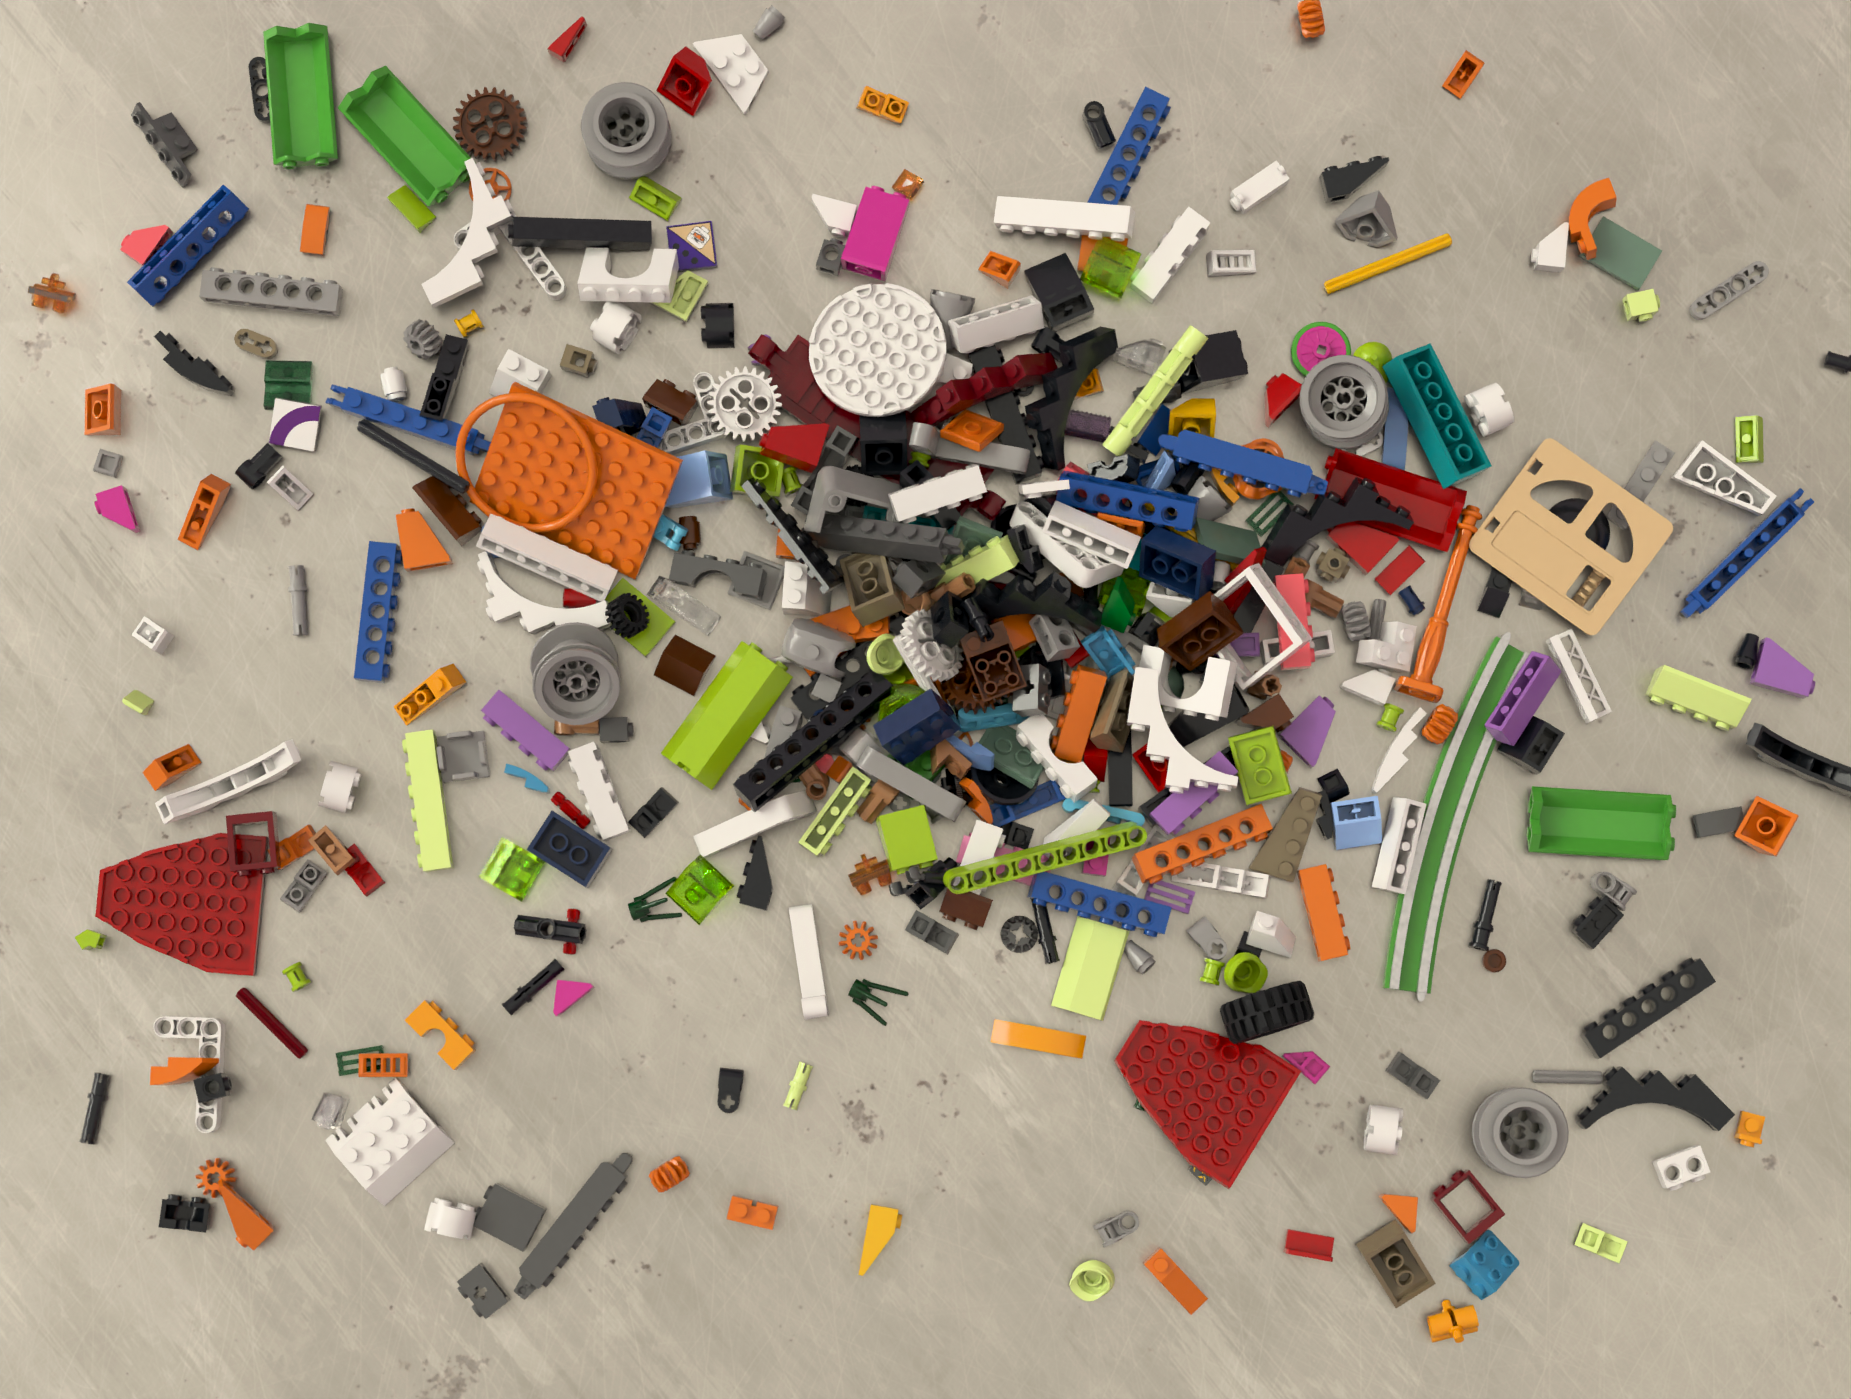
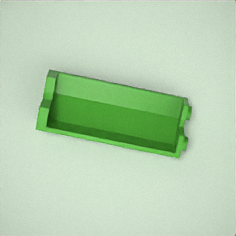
M307 23L296 29L274 26L263 31L273 164L283 166V169H296L300 166L311 165L328 166L329 162L338 159L327 26Z
M386 65L372 71L362 87L348 92L340 103L338 109L428 207L435 203H443L453 190L462 182L465 183L470 179L465 161L471 159V157Z
M1535 786L1531 788L1528 803L1530 826L1527 827L1529 852L1668 860L1670 851H1674L1675 838L1671 837L1670 823L1671 819L1676 817V805L1672 804L1671 795Z

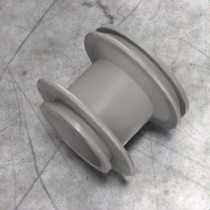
M614 83L596 92L584 108L581 119L582 137L589 156L602 171L622 179H635L648 175L664 161L671 145V128L664 105L651 90L635 83ZM623 114H629L630 118L628 120H622L621 116ZM639 120L645 121L642 127L636 125ZM610 123L617 125L614 130L608 129ZM626 130L633 132L629 134L628 138L622 136L625 135ZM644 136V138L640 142H638V138ZM616 139L618 144H611L610 141Z
M1352 355L1329 357L1319 362L1310 370L1301 386L1299 403L1303 420L1311 434L1320 442L1330 447L1351 449L1362 446L1377 436L1387 420L1389 399L1386 383L1380 372L1371 363L1360 357ZM1350 383L1351 386L1349 388H1343L1341 384ZM1330 388H1335L1336 391L1334 394H1327V391ZM1362 391L1365 395L1362 398H1357L1355 392ZM1340 396L1342 398L1348 396L1350 397V402L1348 404L1344 402L1341 405L1338 403V398ZM1327 403H1331L1333 405V409L1331 411L1324 410V406ZM1361 407L1362 413L1355 415L1352 412L1353 408ZM1338 414H1346V420L1339 421L1337 419Z
M565 623L548 630L535 643L530 657V670L533 676L532 688L536 701L549 717L564 724L584 725L601 719L613 708L621 689V674L618 667L616 647L605 632L585 623ZM571 661H577V662L574 663V664L568 663V662H571ZM587 664L592 665L591 668H586L584 666ZM557 671H564V673L558 674Z
M1513 1087L1493 1093L1480 1105L1472 1124L1473 1144L1482 1161L1494 1171L1516 1178L1537 1177L1548 1172L1561 1160L1568 1144L1569 1130L1564 1112L1550 1096L1532 1088ZM1521 1111H1525L1527 1114L1524 1121H1521L1518 1117ZM1506 1116L1510 1117V1123L1508 1125L1503 1124V1120ZM1533 1123H1537L1539 1126V1130L1536 1133L1531 1131ZM1516 1126L1522 1128L1520 1131L1522 1136L1519 1139L1514 1137L1516 1132L1513 1129ZM1501 1132L1506 1134V1140L1503 1142L1500 1137ZM1530 1139L1535 1142L1533 1149H1528L1526 1145ZM1513 1144H1516L1519 1148L1516 1154H1513L1510 1149Z

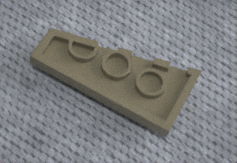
M1299 787L1278 823L1272 829L1271 834L1260 848L1257 856L1251 862L1249 869L1294 882L1322 797L1321 793Z

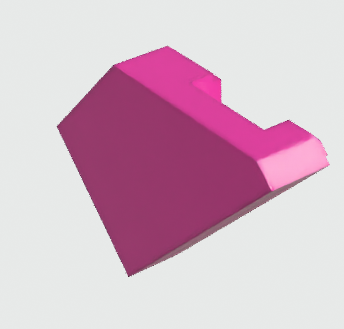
M1313 1051L1284 1053L1282 1055L1290 1064L1301 1070V1073L1313 1084H1316L1330 1068Z

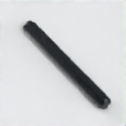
M366 419L358 422L357 430L456 491L464 494L469 490L470 483Z

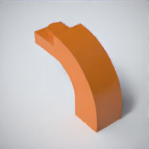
M1609 178L1594 182L1581 191L1574 200L1570 210L1568 228L1570 242L1577 241L1580 253H1584L1587 260L1596 258L1597 247L1588 226L1589 221L1595 214L1616 207L1617 197Z

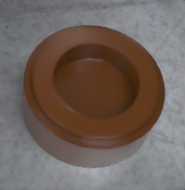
M1491 949L1484 953L1482 965L1489 972H1499L1506 965V957L1502 951Z

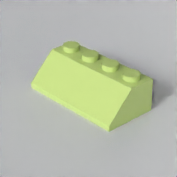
M1666 665L1654 671L1646 692V696L1651 697L1650 701L1656 704H1669L1673 706L1672 710L1685 714L1687 711L1694 714L1695 719L1702 722L1710 720L1716 723L1715 726L1726 731H1729V728L1733 729L1738 726L1752 700Z

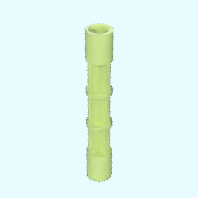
M1191 325L1187 328L1102 445L1116 456H1122L1133 442L1131 441L1133 436L1137 437L1193 360L1192 356L1198 354L1209 339Z

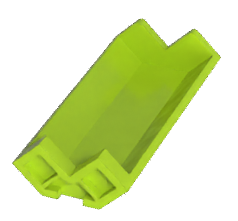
M743 641L740 642L661 752L663 756L711 790L793 678V676L786 672L788 670L787 666L778 660L776 663L761 654L763 650L753 642L750 645Z

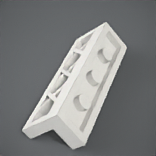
M1567 630L1546 640L1585 723L1587 724L1612 712L1573 630ZM1566 636H1569L1572 642L1570 652L1565 650L1560 640ZM1571 657L1581 661L1582 668L1580 673L1575 671ZM1581 678L1591 681L1593 686L1590 694L1586 693L1581 683ZM1591 699L1600 701L1604 711L1596 714L1591 704Z

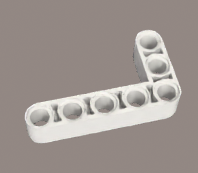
M514 212L510 213L512 218L517 217ZM513 220L488 231L489 233L494 232L495 236L502 232L512 246V238H508V224L512 225ZM470 223L455 233L454 243L458 250L461 248V239L468 234ZM512 246L548 297L552 300L563 299L567 288L563 279L539 247H532L535 249L533 255L525 256L523 252L528 247ZM545 265L548 267V270L545 274L536 273L537 268ZM558 283L561 285L559 292H550L552 284Z
M707 372L698 373L693 381L705 419L668 430L659 446L660 450L674 455L725 438V428L721 432H714L712 430L715 423H712L711 420L715 417V414H708L709 410L705 408L707 401L714 400L708 393L716 392L712 387V384L715 383L714 379ZM701 380H709L711 382L710 386L707 389L699 388L698 384ZM695 429L703 432L702 437L699 439H692L690 434ZM677 436L681 438V442L678 446L673 447L669 445V439Z
M1020 501L1017 503L1010 520V526L1013 528L1025 524L1029 543L1032 546L1039 545L1040 553L1076 585L1089 588L1120 576L1123 573L1124 568L1042 533L1047 517L1029 502Z
M805 790L776 798L767 802L755 813L752 810L703 831L693 836L701 858H705L782 823L812 815L817 810L813 800L807 795Z
M812 904L789 907L802 993L801 1002L804 1020L829 1017Z
M163 1016L154 1022V1032L159 1037L199 1039V1058H209L207 1056V1049L213 1045L217 1050L214 1058H219V1063L212 1070H214L215 1074L223 1073L225 1024L222 1020L217 1018ZM166 1020L171 1024V1030L167 1034L161 1030V1025ZM189 1021L195 1027L191 1034H187L184 1029L185 1024ZM211 1022H215L218 1026V1031L214 1035L208 1032V1025ZM215 1080L209 1084L211 1093L216 1094L219 1091V1083ZM198 1098L196 1099L195 1123L200 1132L212 1133L220 1127L222 1098L215 1099L210 1106L205 1102L199 1103ZM206 1116H210L213 1119V1126L210 1129L205 1128L203 1125V1120Z

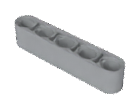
M868 745L856 764L860 769L954 822L966 804L965 800Z

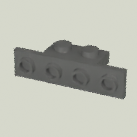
M140 102L137 103L131 114L133 122L142 130L147 142L154 147L159 159L169 168L174 180L178 181L182 188L185 187L192 174L181 159L195 153L197 147L172 112L153 120Z

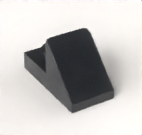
M1494 567L1491 568L1477 611L1499 619L1509 598L1512 580Z
M1146 612L1139 615L1128 633L1154 647L1159 640L1157 629L1161 625L1154 620L1155 617L1152 614Z

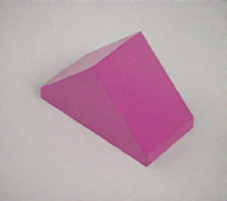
M557 980L553 1010L555 1016L559 1017L594 989L593 984Z

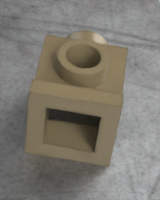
M566 344L560 367L562 370L587 377L589 372H594L597 360L594 359L595 355L593 352ZM577 360H584V364L582 366H577Z

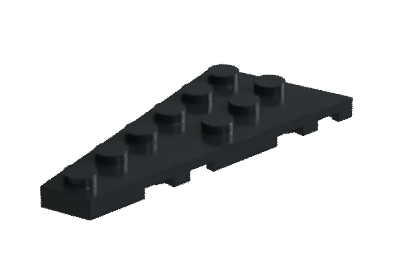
M748 479L742 485V488L759 509H765L767 521L781 530L778 535L795 558L802 564L806 563L808 566L807 574L811 579L821 583L822 586L819 589L823 595L840 587L845 582L843 571L838 566H833L827 560L829 557L826 552L821 548L817 549L812 543V537L806 531L802 532L799 529L796 519L781 509L782 504L774 496L771 497L765 491L767 488L759 479Z

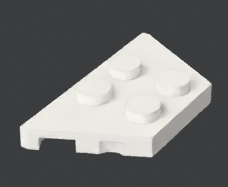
M742 34L694 42L693 47L705 60L712 73L745 115L749 110L752 100L756 97L759 87L769 73L766 66Z

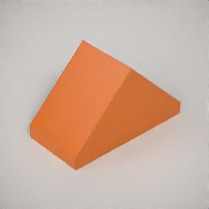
M1466 50L1442 86L1461 99L1485 63Z
M990 251L978 270L1008 289L1019 273L1021 263L1015 259Z
M1381 1194L1379 1198L1404 1228L1411 1234L1415 1232L1418 1197Z

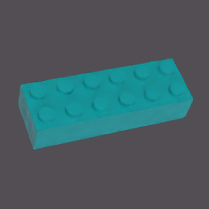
M1431 343L1396 356L1382 366L1443 489L1477 476L1492 466Z

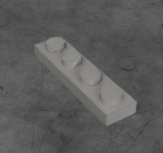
M1655 441L1624 489L1644 502L1675 452ZM1614 504L1606 517L1609 521L1625 530L1628 527V523L1622 512Z

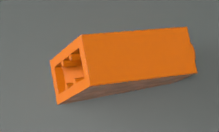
M413 508L401 510V514L396 515L403 564L407 572L453 564L451 557L419 511H415Z

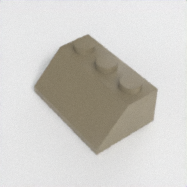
M1128 670L1112 675L1109 684L1105 686L1102 704L1098 707L1095 725L1092 726L1090 731V740L1099 749L1123 753L1131 726L1127 725L1134 681V677Z

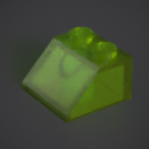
M700 854L684 869L665 894L700 925L728 895L734 885Z

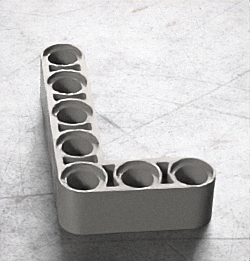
M918 422L913 423L909 446L915 452L930 455L931 458L968 465L976 464L979 467L1018 474H1026L1031 453L1030 450L992 442L978 452L941 438L940 433L933 426Z

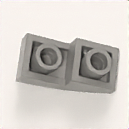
M307 859L294 876L293 882L281 896L280 900L300 913L327 872Z

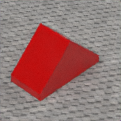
M1089 735L1083 754V762L1096 776L1098 781L1105 782L1107 750L1097 748L1090 740Z

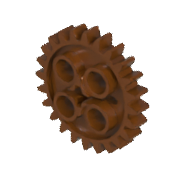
M484 87L483 94H480L476 89L475 97L467 94L469 101H460L463 109H455L456 113L460 115L453 117L454 122L458 123V125L453 126V130L459 132L455 135L456 140H462L459 144L462 148L468 146L466 149L468 155L474 151L475 159H478L481 154L484 161H487L489 156H492L493 160L496 161L499 154L505 159L504 152L508 151L512 155L511 147L520 148L517 140H525L524 136L520 133L527 131L526 126L521 125L526 123L527 119L526 117H520L525 111L523 108L518 109L521 105L519 100L513 102V94L506 97L504 89L500 94L497 93L496 87L492 89L491 93ZM494 106L502 107L500 113H491V109ZM472 115H481V118L478 122L474 123L470 121V117ZM488 121H492V123H493V127H492V128H489V127H488V124H487ZM503 126L511 128L510 132L505 135L500 134L499 130ZM486 134L489 136V140L486 143L478 142V138L481 135Z
M962 652L961 656L964 660L960 662L962 667L958 669L959 673L947 681H942L941 688L945 699H948L951 706L955 705L958 711L963 707L965 713L973 709L974 714H977L980 708L986 713L988 706L994 710V703L996 702L1002 705L1001 698H1009V694L983 703L981 695L978 694L979 690L964 652Z

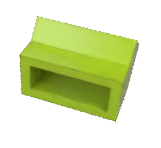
M87 929L77 935L75 939L82 950L89 951L92 948L102 949L107 935Z

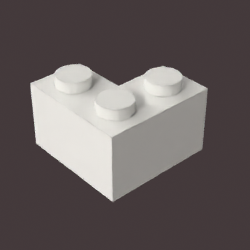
M1398 621L1382 622L1379 640L1359 641L1356 663L1392 672H1410L1417 626Z

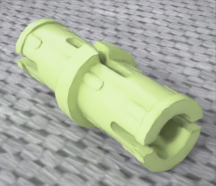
M800 1061L794 1079L789 1083L791 1087L783 1106L789 1108L792 1099H794L791 1109L794 1110L798 1109L803 1091L807 1090L806 1083L813 1069V1066L807 1064L804 1073H802L805 1063Z

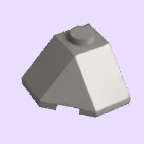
M1379 190L1359 197L1335 220V223L1347 239L1355 241L1358 238L1369 242L1368 245L1380 247L1397 241L1398 238L1391 208Z

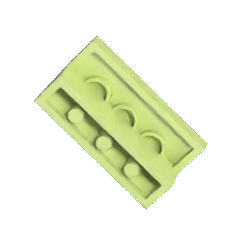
M1077 916L1051 1006L1103 1021L1129 931Z

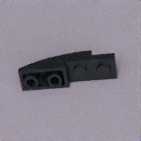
M160 330L154 336L169 352L163 360L185 379L214 393L227 396L234 394L230 389L232 384L224 375L219 378L214 373L217 368L208 359L203 361L198 356L194 360L186 349L181 352L176 347L179 342L170 333L165 335Z
M446 334L435 372L432 373L420 417L443 422L461 376L463 360L469 344L467 339Z

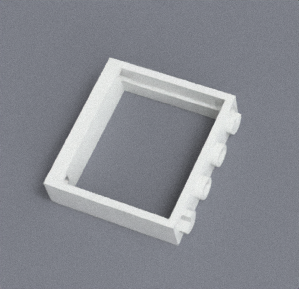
M1259 563L1246 568L1214 595L1223 601L1249 580L1293 644L1254 675L1247 669L1231 644L1218 651L1219 659L1238 663L1234 682H1237L1242 690L1255 685L1312 640L1310 634Z

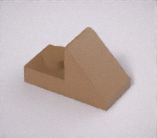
M946 739L930 749L932 775L945 765L951 774L962 779L967 775L972 766V763Z
M326 825L308 840L336 875L341 874L355 861L348 852L347 847Z

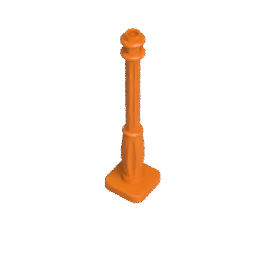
M1467 505L1466 509H1462V523H1457L1456 526L1459 530L1434 615L1429 618L1428 626L1420 642L1414 672L1410 677L1400 676L1394 685V690L1432 703H1438L1442 698L1444 690L1439 686L1433 685L1432 678L1443 651L1447 627L1449 626L1447 618L1467 555L1469 542L1472 535L1478 530L1475 527L1476 521L1482 519V514L1479 513L1480 509L1476 506Z

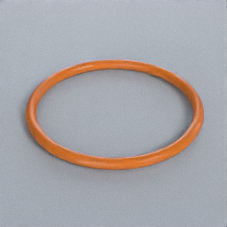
M529 393L502 394L477 406L466 418L460 429L455 452L457 471L460 477L470 483L469 490L466 492L470 499L488 517L491 513L513 524L523 526L531 532L544 533L570 524L583 513L590 503L597 483V461L594 448L580 423L567 410L555 402ZM510 402L535 404L558 415L576 433L586 454L588 480L582 498L568 514L548 523H523L501 515L480 497L472 485L466 469L465 445L472 426L489 409Z

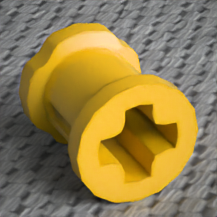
M474 309L465 317L454 320L464 338L472 330L484 327Z

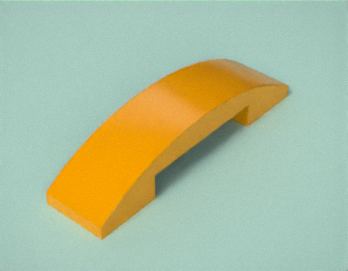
M994 1019L991 1036L992 1043L1080 1059L1083 1058L1086 1040L1085 1035Z

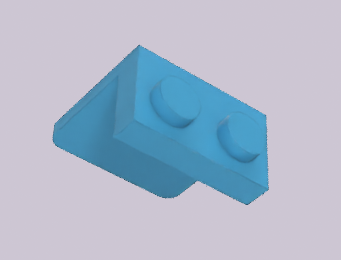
M1101 626L1095 633H1091L1080 641L1100 670L1105 671L1107 679L1125 667L1131 675L1135 674L1133 666L1136 665L1125 647L1122 646L1112 629L1107 631L1104 626Z
M1487 1230L1466 1253L1455 1259L1449 1266L1470 1287L1472 1292L1483 1300L1500 1288L1519 1266V1260L1492 1231Z

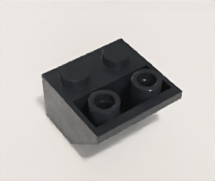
M1533 716L1514 746L1501 743L1497 751L1537 775L1542 772L1565 733L1548 722Z

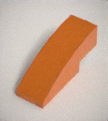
M168 1057V1067L151 1066L150 1085H179L190 1082L210 1071L219 1063V1058Z

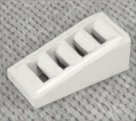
M1211 250L1206 254L1208 276L1239 275L1257 272L1255 250ZM1244 256H1246L1247 267H1244L1243 264ZM1234 257H1237L1238 267H1235ZM1225 258L1228 259V267H1225Z

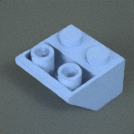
M1378 796L1330 803L1336 850L1382 843V821Z

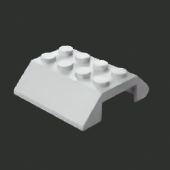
M397 1077L388 1083L393 1092L387 1086L382 1089L383 1094L388 1098L385 1104H382V1101L374 1096L371 1101L375 1108L371 1103L367 1102L353 1115L358 1123L351 1117L347 1120L349 1127L353 1131L349 1136L345 1130L339 1127L336 1133L340 1139L332 1133L325 1140L335 1156L365 1190L383 1206H386L455 1144L442 1127L437 1126L408 1093L409 1090Z

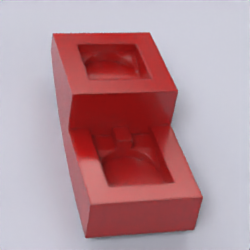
M1409 545L1375 580L1391 595L1425 560Z
M354 843L347 850L355 861L345 871L367 897L383 885L385 881Z

